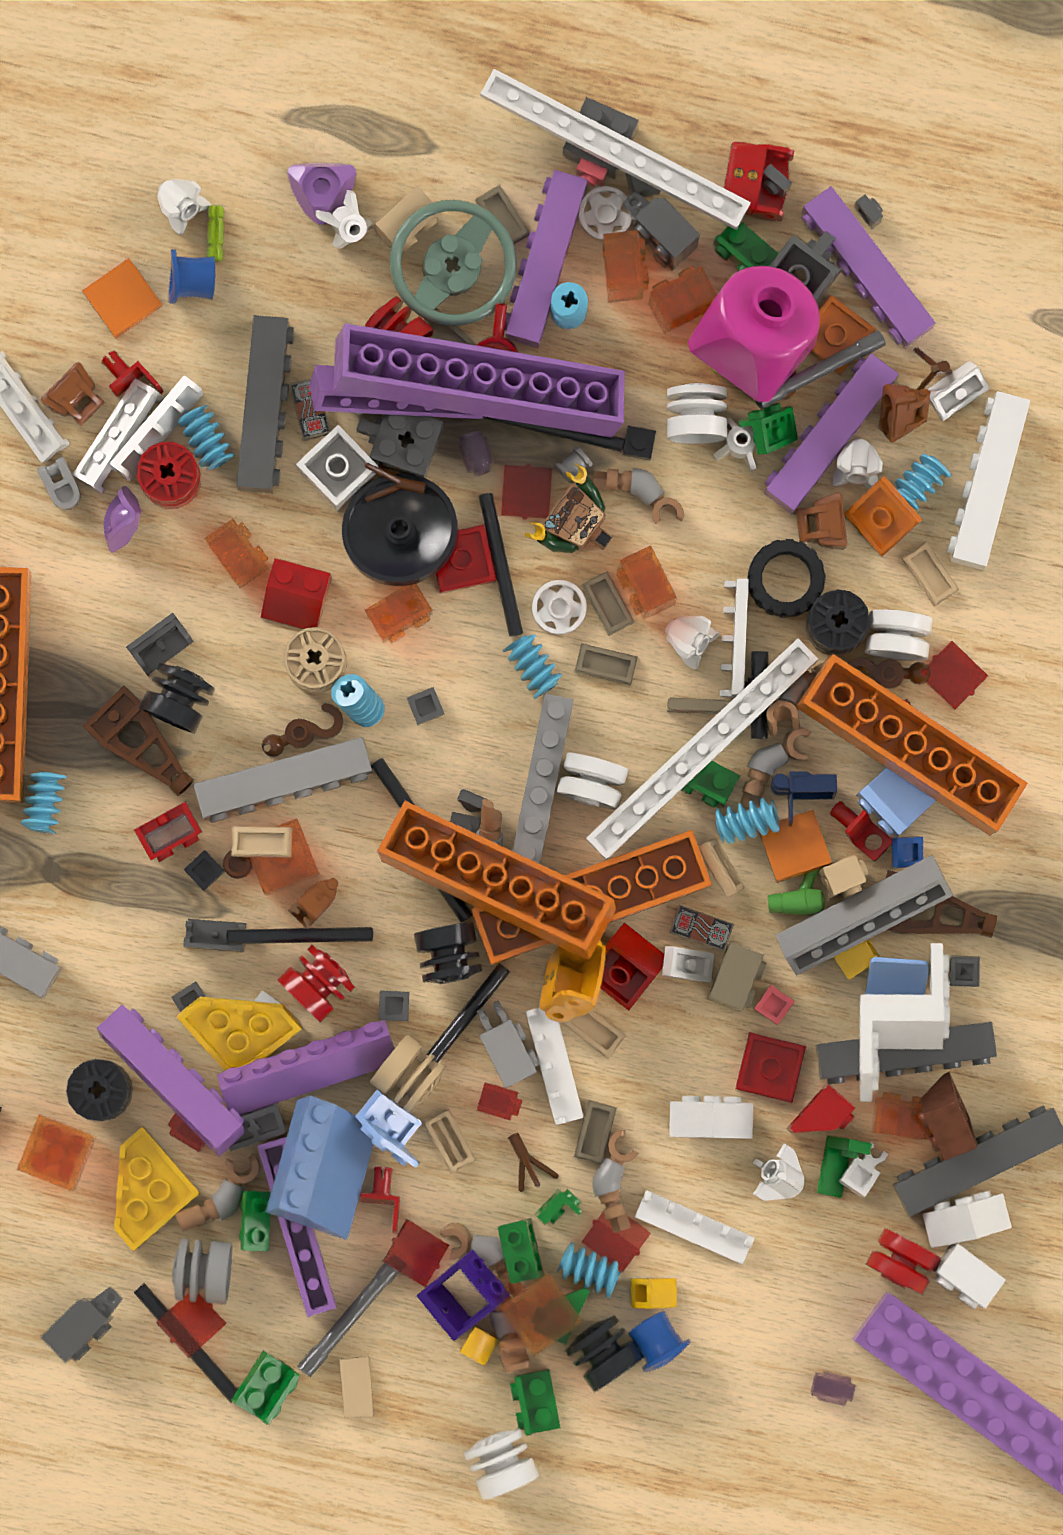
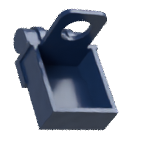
M792 771L788 777L782 773L773 777L771 783L773 794L787 796L789 826L793 824V800L835 799L837 793V774H811L807 771Z

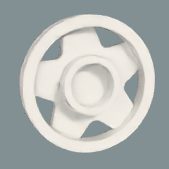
M610 186L598 187L587 193L581 202L579 210V220L586 233L602 241H610L622 236L632 222V217L629 213L626 214L621 211V206L628 197L619 189ZM610 192L613 194L609 198H604L600 193ZM587 201H589L591 210L583 213ZM588 226H597L598 233L591 230ZM615 226L623 227L618 232L612 234Z
M565 580L550 581L540 587L534 596L532 603L533 616L543 630L556 635L567 634L577 629L583 622L586 615V600L582 591L573 583ZM562 585L558 592L549 589L552 586ZM574 591L579 596L581 604L573 601ZM540 598L544 606L537 612V602ZM579 617L577 622L570 626V619ZM552 621L556 629L550 628L544 623Z

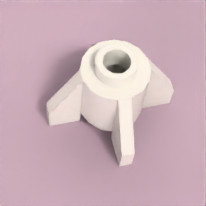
M173 179L165 181L158 189L157 200L160 204L161 212L168 217L172 229L179 235L184 234L188 223L187 220L193 218L198 210H208V207L211 206L204 197L199 196L201 187L195 181Z
M351 190L346 192L344 200L346 206L337 208L333 214L319 210L315 214L318 219L330 224L336 231L333 245L340 249L363 238L365 233L372 229L373 225L371 220L364 219L359 214L356 194Z
M730 417L727 418L729 433L726 445L713 454L715 461L730 454L738 459L744 458L750 472L756 470L752 455L755 448L753 430L750 427H739ZM740 437L741 440L746 439L747 442L745 444H739L736 438Z
M855 439L846 444L843 451L837 457V469L833 475V485L835 487L850 482L853 484H864L865 487L870 489L878 481L877 474L882 472L883 462L873 445L864 439Z
M681 616L676 620L672 619L665 629L666 641L673 646L687 666L696 670L700 663V655L705 651L709 642L718 637L719 632L710 627L711 621L703 616Z
M783 1144L777 1154V1157L780 1158L779 1160L771 1159L765 1164L755 1158L753 1162L754 1165L762 1169L761 1176L765 1182H760L753 1194L764 1201L793 1198L803 1189L804 1175L796 1152L786 1144Z

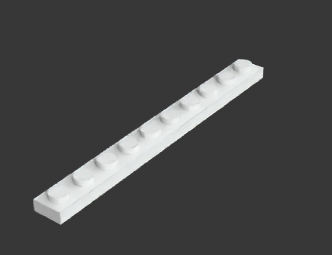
M493 69L480 93V97L735 230H737L751 202L496 69Z
M799 638L794 641L600 824L586 840L607 860L814 665L818 658Z

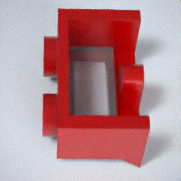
M186 801L134 829L150 861L157 858L158 862L174 855L172 849L178 845L183 844L184 848H187L200 840L198 835L202 833Z

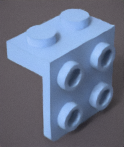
M885 768L856 795L860 799L858 804L869 815L873 813L880 820L878 822L879 827L888 836L893 834L896 838L936 801L888 768Z
M873 957L870 960L865 995H925L929 963L924 960Z
M376 1090L355 1116L363 1125L360 1130L371 1138V1142L380 1150L391 1152V1156L400 1164L406 1166L409 1163L416 1168L419 1165V1161L404 1145L422 1122L413 1114L406 1112L403 1107L396 1104L385 1094Z

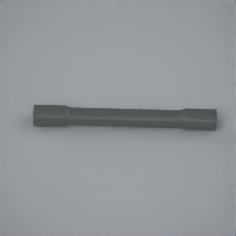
M877 330L857 340L853 345L789 377L769 402H757L755 400L757 406L760 409H764L795 390L849 362L886 345L883 335Z
M392 1253L376 1272L371 1282L322 1340L298 1364L297 1367L311 1378L327 1359L332 1349L381 1291L405 1267L406 1264L398 1256Z

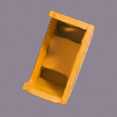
M601 941L597 944L589 960L559 946L550 956L546 965L539 1003L540 1009L545 1012L548 1019L556 1022H567L587 1014L595 1007L601 987L606 946L602 945Z

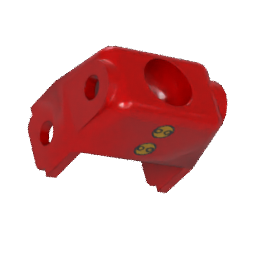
M732 142L724 189L751 202L745 215L773 222L782 221L784 215L782 208L786 194L783 198L777 194H770L762 185L763 171L771 164L789 180L788 161L793 160L794 150L770 144Z

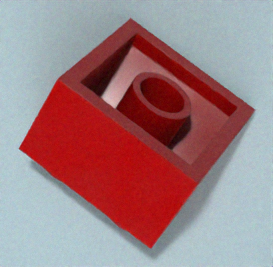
M274 558L266 586L261 618L303 630L318 627L332 580L331 573Z
M624 922L605 945V964L600 989L629 1011L662 970L664 953Z
M827 1084L820 1089L786 1129L790 1133L837 1130V1128L844 1130L855 1117L852 1114L855 1107Z

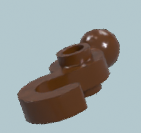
M862 657L854 658L848 662L855 669L858 667L867 668L871 676L881 686L888 689L898 687L904 679H910L914 684H924L929 680L931 674L930 668L924 662H915L909 668H903L899 662L891 659L882 661L877 667L872 661ZM925 669L929 671V675L927 677H924L921 674L922 671Z
M325 703L321 707L322 711L334 717V725L330 729H322L315 723L305 719H294L286 726L285 734L281 736L276 734L266 736L262 741V750L267 756L276 757L282 754L284 747L289 744L295 748L307 747L313 741L314 735L322 739L334 738L343 728L344 720L342 713L334 705ZM266 745L271 746V749L268 752L264 750V746Z

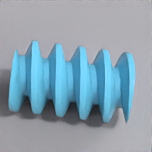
M562 283L552 293V319L563 329H573L581 325L587 315V294L576 283ZM569 303H572L570 308H566Z
M204 405L183 415L179 419L178 424L180 427H187L183 433L185 437H192L188 443L190 447H197L194 451L195 457H203L199 461L200 467L212 470L235 457V454H225L224 451L230 444L229 442L220 444L219 441L225 434L224 432L214 433L219 423H209L214 413H204V410L207 408V405Z
M922 454L919 457L921 464L914 462L911 465L912 471L906 470L903 473L905 480L898 478L895 481L898 492L915 510L919 509L916 503L917 499L923 502L927 501L924 494L925 491L931 494L935 493L932 486L933 483L940 486L944 484L940 478L941 475L948 478L952 476L949 470L936 457Z
M536 634L525 635L503 649V652L512 650L508 656L510 662L519 660L514 667L515 671L525 670L520 679L522 681L531 679L527 689L529 691L538 689L533 696L534 699L539 698L557 686V682L562 676L561 673L551 674V671L556 666L555 663L545 665V661L549 657L548 653L538 654L543 645H532V642L537 637Z
M347 674L335 681L331 690L332 699L355 723L360 724L362 727H371L382 719L385 711L384 702L361 676Z
M42 771L29 775V779L36 784L27 786V790L34 795L25 798V802L32 805V807L23 809V813L30 818L22 820L21 825L32 831L57 834L49 829V826L59 823V821L51 817L52 814L60 813L61 811L53 806V803L63 800L55 792L65 789L57 781L66 779L67 776Z
M761 798L760 807L758 808L753 800L749 801V810H745L742 803L738 804V813H734L731 806H728L726 816H723L720 809H716V826L723 843L724 839L729 844L734 843L736 837L743 841L746 839L747 834L749 837L755 838L757 837L758 830L763 836L767 835L769 827L774 833L780 830L779 816L773 800L768 805L765 799Z
M573 1242L569 1243L556 1271L557 1273L560 1269L563 1270L562 1279L564 1280L571 1274H574L573 1284H577L583 1278L584 1288L586 1289L592 1283H595V1293L597 1294L605 1287L607 1298H610L621 1270L618 1271V1261L616 1260L608 1267L606 1256H603L598 1262H596V1252L594 1251L588 1257H585V1247H581L575 1253Z

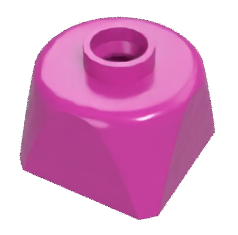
M753 266L742 269L727 281L688 340L689 350L757 402H769L814 348L820 324L818 305L807 286L784 270L770 266Z

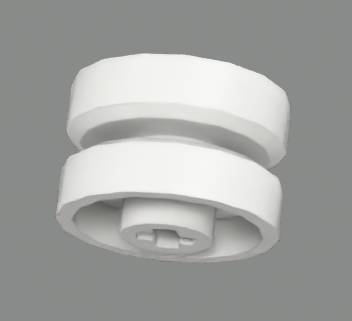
M870 610L869 628L878 633L866 637L865 653L895 660H928L930 644L916 637H926L931 634L933 618L901 610Z
M567 753L564 769L573 775L579 776V778L570 776L560 778L557 793L585 805L616 810L622 794L618 790L606 786V784L613 786L624 785L629 769L595 757Z

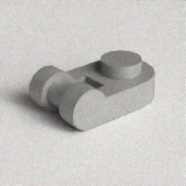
M62 456L55 460L56 463L48 467L43 465L37 468V471L53 503L61 510H71L80 502L81 494ZM61 473L64 479L54 484L51 477Z

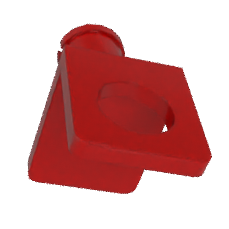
M115 350L108 353L115 363H112L106 355L102 359V364L116 378L109 385V388L116 397L123 394L130 387L134 379L139 380L143 375L160 394L164 393L159 383L139 361L129 367Z
M839 801L831 809L830 816L847 828L845 833L850 842L872 861H877L892 845V838L872 822L865 810L857 815L843 801ZM871 835H878L882 839L881 846L876 850H870L866 847V839Z
M382 1166L374 1167L373 1191L369 1194L360 1193V1202L394 1205L392 1234H397L400 1196L390 1194L393 1169L385 1167L384 1178L381 1179Z

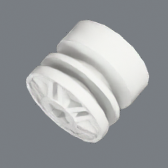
M690 383L667 389V399L672 400V402L667 403V410L680 414V416L667 419V440L684 444H707L727 440V419L714 415V413L727 410V403L720 401L727 398V388L705 383Z
M520 1429L493 1434L478 1441L471 1449L464 1452L466 1460L480 1457V1461L469 1466L471 1471L485 1469L486 1475L476 1481L483 1500L512 1491L540 1477L532 1458L519 1460L517 1457L519 1453L527 1448L526 1442L515 1446L512 1445V1442L523 1437Z

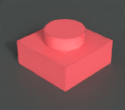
M581 158L576 169V175L587 179V185L595 187L596 184L603 186L607 177V169Z
M770 985L754 1007V1010L778 1026L795 1001Z

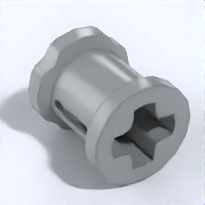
M577 446L573 448V452L561 463L557 462L554 464L558 472L570 484L574 481L567 478L566 472L568 471L573 476H576L578 468L574 465L575 463L584 468H590L593 465L587 455Z

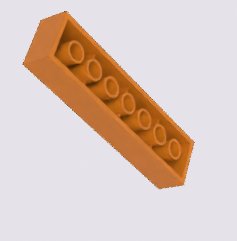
M0 567V803H24L32 572L28 568Z
M834 654L825 660L796 706L797 709L989 836L999 831L1028 784Z
M404 801L377 850L381 862L587 960L591 958L616 911L613 898L407 801Z
M693 830L564 875L614 899L616 911L609 923L712 886ZM478 907L471 909L491 966L553 944Z

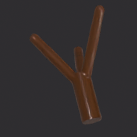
M918 347L914 348V352L931 366V373L917 387V390L924 389L938 374L952 373V369H950L947 361L936 363Z
M370 463L365 464V468L396 483V485L366 496L365 501L369 502L400 489L424 494L425 482L401 478L381 464H378V467Z
M519 1133L508 1137L519 1159V1192L524 1191L525 1167L535 1187H540V1182L531 1163L554 1179L559 1177L556 1172L529 1154Z

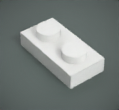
M665 946L662 976L711 983L714 954Z

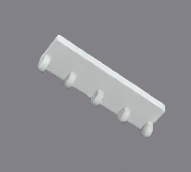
M2 351L0 352V406L40 462H47L58 451L67 448L70 443L67 439L63 440L53 427L55 422L52 418L48 419L36 403L38 399L35 395H30L20 381L21 375L18 372L14 373L5 360L7 356Z
M184 375L109 464L125 479L130 481L137 473V465L141 455L150 446L163 442L178 425L179 419L188 413L203 395L202 389Z
M134 379L74 471L73 476L102 494L104 488L101 485L110 471H117L109 463L136 433L142 422L147 420V414L156 401L161 402L164 397L154 388Z
M749 579L724 581L725 588H735V607H723V613L734 614L733 636H722V642L733 643L732 664H721V671H732L731 690H720V697L735 698L744 690Z
M540 1008L526 1011L555 1125L584 1118L559 1022L548 1019L545 1012Z
M648 1190L645 1191L635 1214V1217L742 1265L754 1241V1237Z

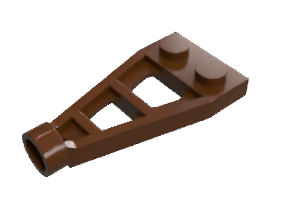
M124 685L83 727L104 748L166 784L176 796H180L190 787L194 780L182 769L149 712L139 709L141 701ZM133 720L138 721L146 733V741L139 748L135 749L128 747L118 739V734ZM153 744L157 745L166 757V762L159 768L152 767L142 759V754ZM175 774H180V776L176 778L172 783V777Z
M887 870L886 878L898 872ZM952 896L935 905L934 916L930 920L914 921L909 918L887 929V931L899 934H980L981 936L992 938L997 915L984 913ZM944 905L952 906L963 912L964 917L960 925H947L940 922L939 919ZM983 918L982 927L980 929L978 927V920Z

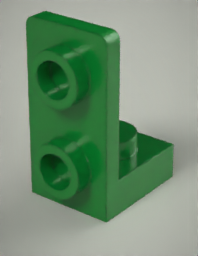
M827 1135L817 1193L841 1198L844 1185L838 1181L848 1167L849 1157L857 1159L858 1153L870 1155L872 1143Z

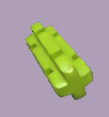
M211 205L208 207L210 221H208L207 244L209 248H207V257L214 256L215 262H221L223 260V248L221 246H223L224 223L222 221L224 219V208L220 205Z

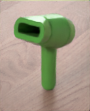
M819 870L805 874L798 890L768 895L769 913L814 915L822 912L825 907L824 894L820 889H812Z

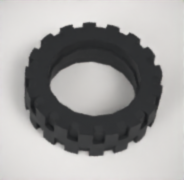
M779 539L763 546L754 556L748 570L749 593L755 600L756 605L760 609L765 610L769 615H776L780 618L797 617L809 611L815 601L821 596L825 584L824 565L817 556L816 551L810 549L804 542L793 541L794 539ZM779 555H791L799 558L806 564L810 572L808 591L801 598L793 602H781L773 599L763 586L762 573L765 566L771 559Z

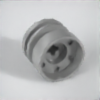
M182 1238L178 1251L175 1254L172 1282L175 1289V1300L183 1301L186 1288H190V1301L195 1302L199 1289H205L206 1303L226 1304L232 1267V1243L212 1241L208 1254H203L201 1240H196L194 1251L191 1253L190 1240Z

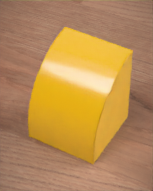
M867 939L833 958L847 979L850 980L867 969L873 957H880L870 940Z
M631 1278V1308H677V1278Z
M475 1325L462 1346L460 1353L485 1366L500 1341L495 1336Z

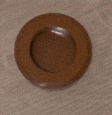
M231 850L223 859L225 872L235 879L246 877L252 870L253 862L251 857L231 856Z

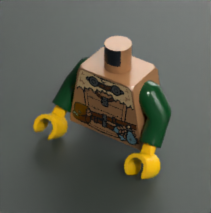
M575 463L574 465L578 468V474L573 476L567 471L566 476L576 482V484L571 483L543 524L530 522L531 525L535 526L536 531L534 535L527 532L524 534L526 538L537 540L552 552L573 553L576 550L583 551L589 541L604 550L613 538L611 534L600 527L606 515L604 513L605 504L598 488L587 476L586 469Z

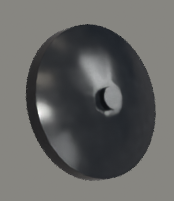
M401 473L396 475L401 478L425 482L424 494L400 489L369 502L365 501L366 496L396 485V483L380 477L365 485L355 494L345 510L342 521V540L352 564L367 578L388 586L413 585L432 577L448 562L458 538L457 516L452 502L446 493L426 478Z

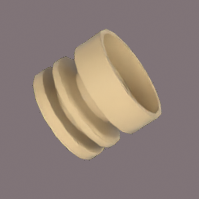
M319 627L306 628L296 633L287 643L284 652V666L292 682L301 690L310 693H325L331 690L335 681L344 676L347 668L346 654L339 639L330 631ZM311 653L315 655L321 654L319 657L321 663L319 665H316L314 662L308 664Z
M407 1034L370 1080V1083L384 1094L389 1092L394 1086L399 1088L394 1102L398 1104L405 1095L409 1096L410 1099L403 1109L410 1113L412 1109L423 1103L435 1089L447 1065L440 1061L433 1070L429 1069L428 1066L435 1056L430 1054L422 1062L419 1061L417 1057L423 1046Z

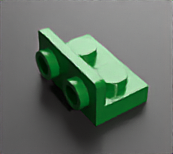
M742 221L737 230L727 226L720 235L714 238L713 245L716 247L714 251L725 261L728 259L733 261L737 265V271L753 266H770L779 254Z
M774 403L764 408V410L750 411L747 413L748 417L738 421L739 427H753V440L756 444L757 455L768 454L798 440L793 406L781 407L780 403Z
M711 761L681 791L689 795L694 791L703 796L702 802L717 809L718 805L725 806L740 775Z
M558 1188L537 1210L535 1216L544 1225L549 1221L554 1224L564 1214L565 1211L562 1207L565 1204L579 1216L582 1212L578 1207L581 1201L568 1189L563 1193Z
M243 1191V1199L240 1205L242 1227L239 1234L242 1251H269L270 1213H267L266 1210L271 1192Z
M528 1218L498 1226L510 1283L514 1284L544 1276L532 1219Z
M263 1350L231 1401L268 1425L279 1414L281 1405L287 1395L296 1388L300 1374L291 1366Z
M546 1369L516 1375L515 1383H510L513 1401L519 1400L521 1412L516 1413L518 1429H525V1434L528 1436L533 1433L561 1428L550 1370Z

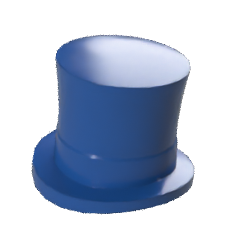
M171 249L169 304H175L177 298L186 297L213 300L216 276L214 256L201 258L177 256L176 249Z
M665 1311L647 1318L628 1333L647 1363L642 1367L644 1372H651L667 1365L691 1343L689 1339L682 1341L670 1323Z

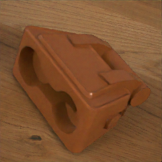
M80 362L75 363L41 397L42 404L50 408L52 412L64 417L71 415L80 426L105 403L98 395L94 394L95 384H93L91 376L87 374ZM88 397L91 401L78 413L75 408Z
M885 384L883 386L879 429L891 443L927 422L930 390H917L909 386Z
M840 492L813 502V507L796 509L799 541L804 543L817 541L819 546L829 549L844 550L847 548L844 508ZM808 517H815L816 532L810 533Z
M335 878L316 882L291 905L288 911L305 928L312 926L334 901L338 881Z

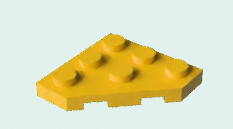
M200 996L177 1016V1019L224 1071L253 1063L257 1059H265L302 1030L300 1022L284 1004Z
M143 1126L120 1145L119 1153L120 1161L114 1230L133 1252L201 1193Z

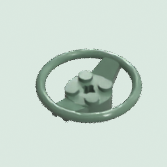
M442 200L418 209L401 225L391 247L390 271L398 294L416 314L441 325L461 326L486 318L495 311L496 304L505 301L512 289L516 275V252L508 231L491 212L467 201ZM459 211L473 215L454 236L446 235L429 247L423 260V273L425 277L414 296L405 282L401 265L403 247L411 231L421 221L437 213ZM493 230L501 242L505 255L504 276L496 294L482 307L468 313L445 314L434 311L450 295L464 294L474 286L481 272L482 258L479 254ZM445 261H456L459 270L456 272L453 269L452 273L448 272Z

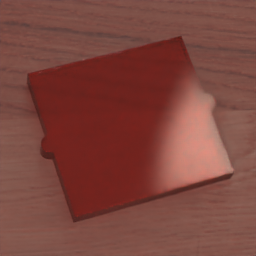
M526 464V466L504 465L501 516L522 517L523 520H527V518L546 519L549 515L552 468L531 467L530 464Z
M951 641L938 655L932 656V661L928 664L931 674L926 683L956 710L969 695L973 696L975 694L974 690L988 675ZM927 669L923 670L922 676L927 677L929 671Z
M602 1212L597 1220L594 1219L592 1221L593 1226L581 1242L599 1256H606L610 1264L614 1260L618 1261V1270L624 1272L634 1256L640 1254L639 1249L651 1233L630 1217L628 1219L631 1228L613 1233L609 1219L606 1220L604 1212Z
M406 1219L397 1237L392 1238L393 1244L382 1262L421 1286L426 1287L435 1270L440 1268L439 1263L449 1244Z
M190 1292L185 1295L183 1301L180 1300L156 1322L170 1338L169 1342L171 1344L175 1343L188 1358L227 1324L213 1309V1304L206 1303V1300L199 1293L195 1302L190 1301Z

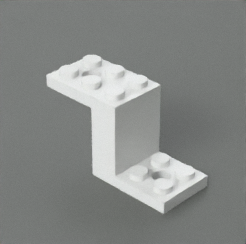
M931 943L930 995H860V1101H872V1090H878V1049H943V1038H949V955H943V943Z

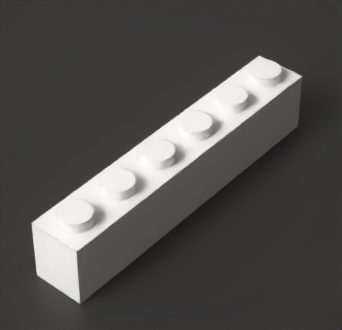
M999 391L995 393L993 399L988 397L984 414L988 415L986 426H980L976 441L981 443L978 454L973 453L969 467L970 470L974 471L972 480H966L962 497L967 499L964 509H958L954 525L959 526L956 537L951 536L947 549L948 553H952L950 562L984 570L987 566L1031 401L1029 399Z

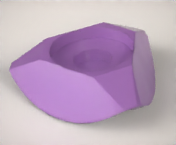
M340 163L291 165L288 169V179L295 198L306 215L317 224H327L315 216L316 211H325L333 214L337 208L345 206L347 190H353L356 170L350 164Z
M123 486L118 491V495L110 503L104 518V534L111 553L127 545L138 529L141 508L138 499L127 486Z

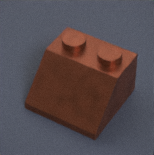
M950 1072L944 1073L920 1098L922 1111L918 1112L924 1129L930 1127L932 1134L929 1135V1139L934 1151L940 1150L944 1160H948L978 1147L970 1116Z

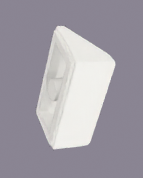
M968 361L928 389L931 392L929 403L940 419L944 421L988 391L990 387L978 366Z

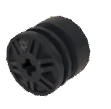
M837 589L826 592L815 601L807 615L805 628L808 639L817 650L826 655L834 654L840 656L849 654L860 645L867 634L870 616L863 600L851 591ZM838 614L843 616L842 621L846 623L842 624L839 628L834 626L835 621L831 619L836 618Z
M159 663L157 671L168 678L165 680L153 676L152 681L162 688L161 693L146 691L139 709L144 712L148 711L151 716L169 725L195 734L203 716L192 707L194 703L208 706L209 701L198 694L202 692L207 695H213L215 688L208 684L201 676L185 668Z
M473 922L442 926L414 933L417 953H431L432 958L420 963V969L434 968V972L422 975L423 983H451L468 979L476 973L483 972L481 964L468 965L467 961L480 957L479 952L465 951V946L477 941Z
M101 1059L85 1061L76 1067L68 1079L66 1089L69 1104L74 1111L87 1120L107 1121L121 1115L130 1104L133 1092L130 1076L124 1068L113 1061ZM96 1082H99L100 1086L106 1089L105 1092L100 1094L98 1099L96 1094L91 1093V1088L96 1087Z
M615 1315L608 1319L597 1321L576 1336L571 1345L565 1350L569 1357L580 1350L583 1353L582 1356L573 1362L576 1367L586 1362L590 1363L591 1367L584 1373L583 1378L593 1392L600 1390L618 1378L643 1358V1355L633 1341H629L621 1346L618 1344L617 1340L626 1332L623 1327L612 1334L609 1331L619 1322Z

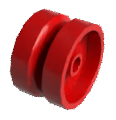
M884 1228L878 1243L883 1248L892 1252L891 1256L889 1257L879 1251H872L865 1265L880 1272L881 1277L904 1289L908 1287L923 1295L930 1281L926 1276L915 1271L916 1267L919 1266L924 1270L934 1272L942 1258L901 1235Z

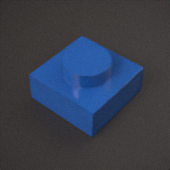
M923 837L892 838V867H909L924 859Z

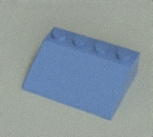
M313 1096L297 1100L268 1202L267 1213L344 1240L348 1239L374 1145L371 1142L372 1139L360 1130L363 1125L354 1114L335 1104Z

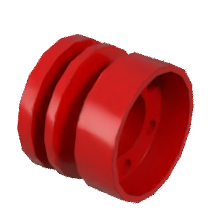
M398 296L377 309L365 324V327L429 338L434 333V329L421 317H417L409 323L406 322L412 310L408 306L401 309L404 301Z
M160 442L150 446L141 455L137 465V479L146 497L155 505L165 509H179L188 505L197 496L201 487V471L193 454L185 446L175 442ZM172 467L175 475L173 477L167 476L164 479L162 471L164 469L170 470Z
M311 945L307 950L316 958L311 964L301 955L299 960L306 970L300 973L290 966L277 981L321 1023L334 1010L327 997L332 994L343 1001L345 997L336 988L342 984L351 992L355 986L350 981L347 972L327 952L325 953Z

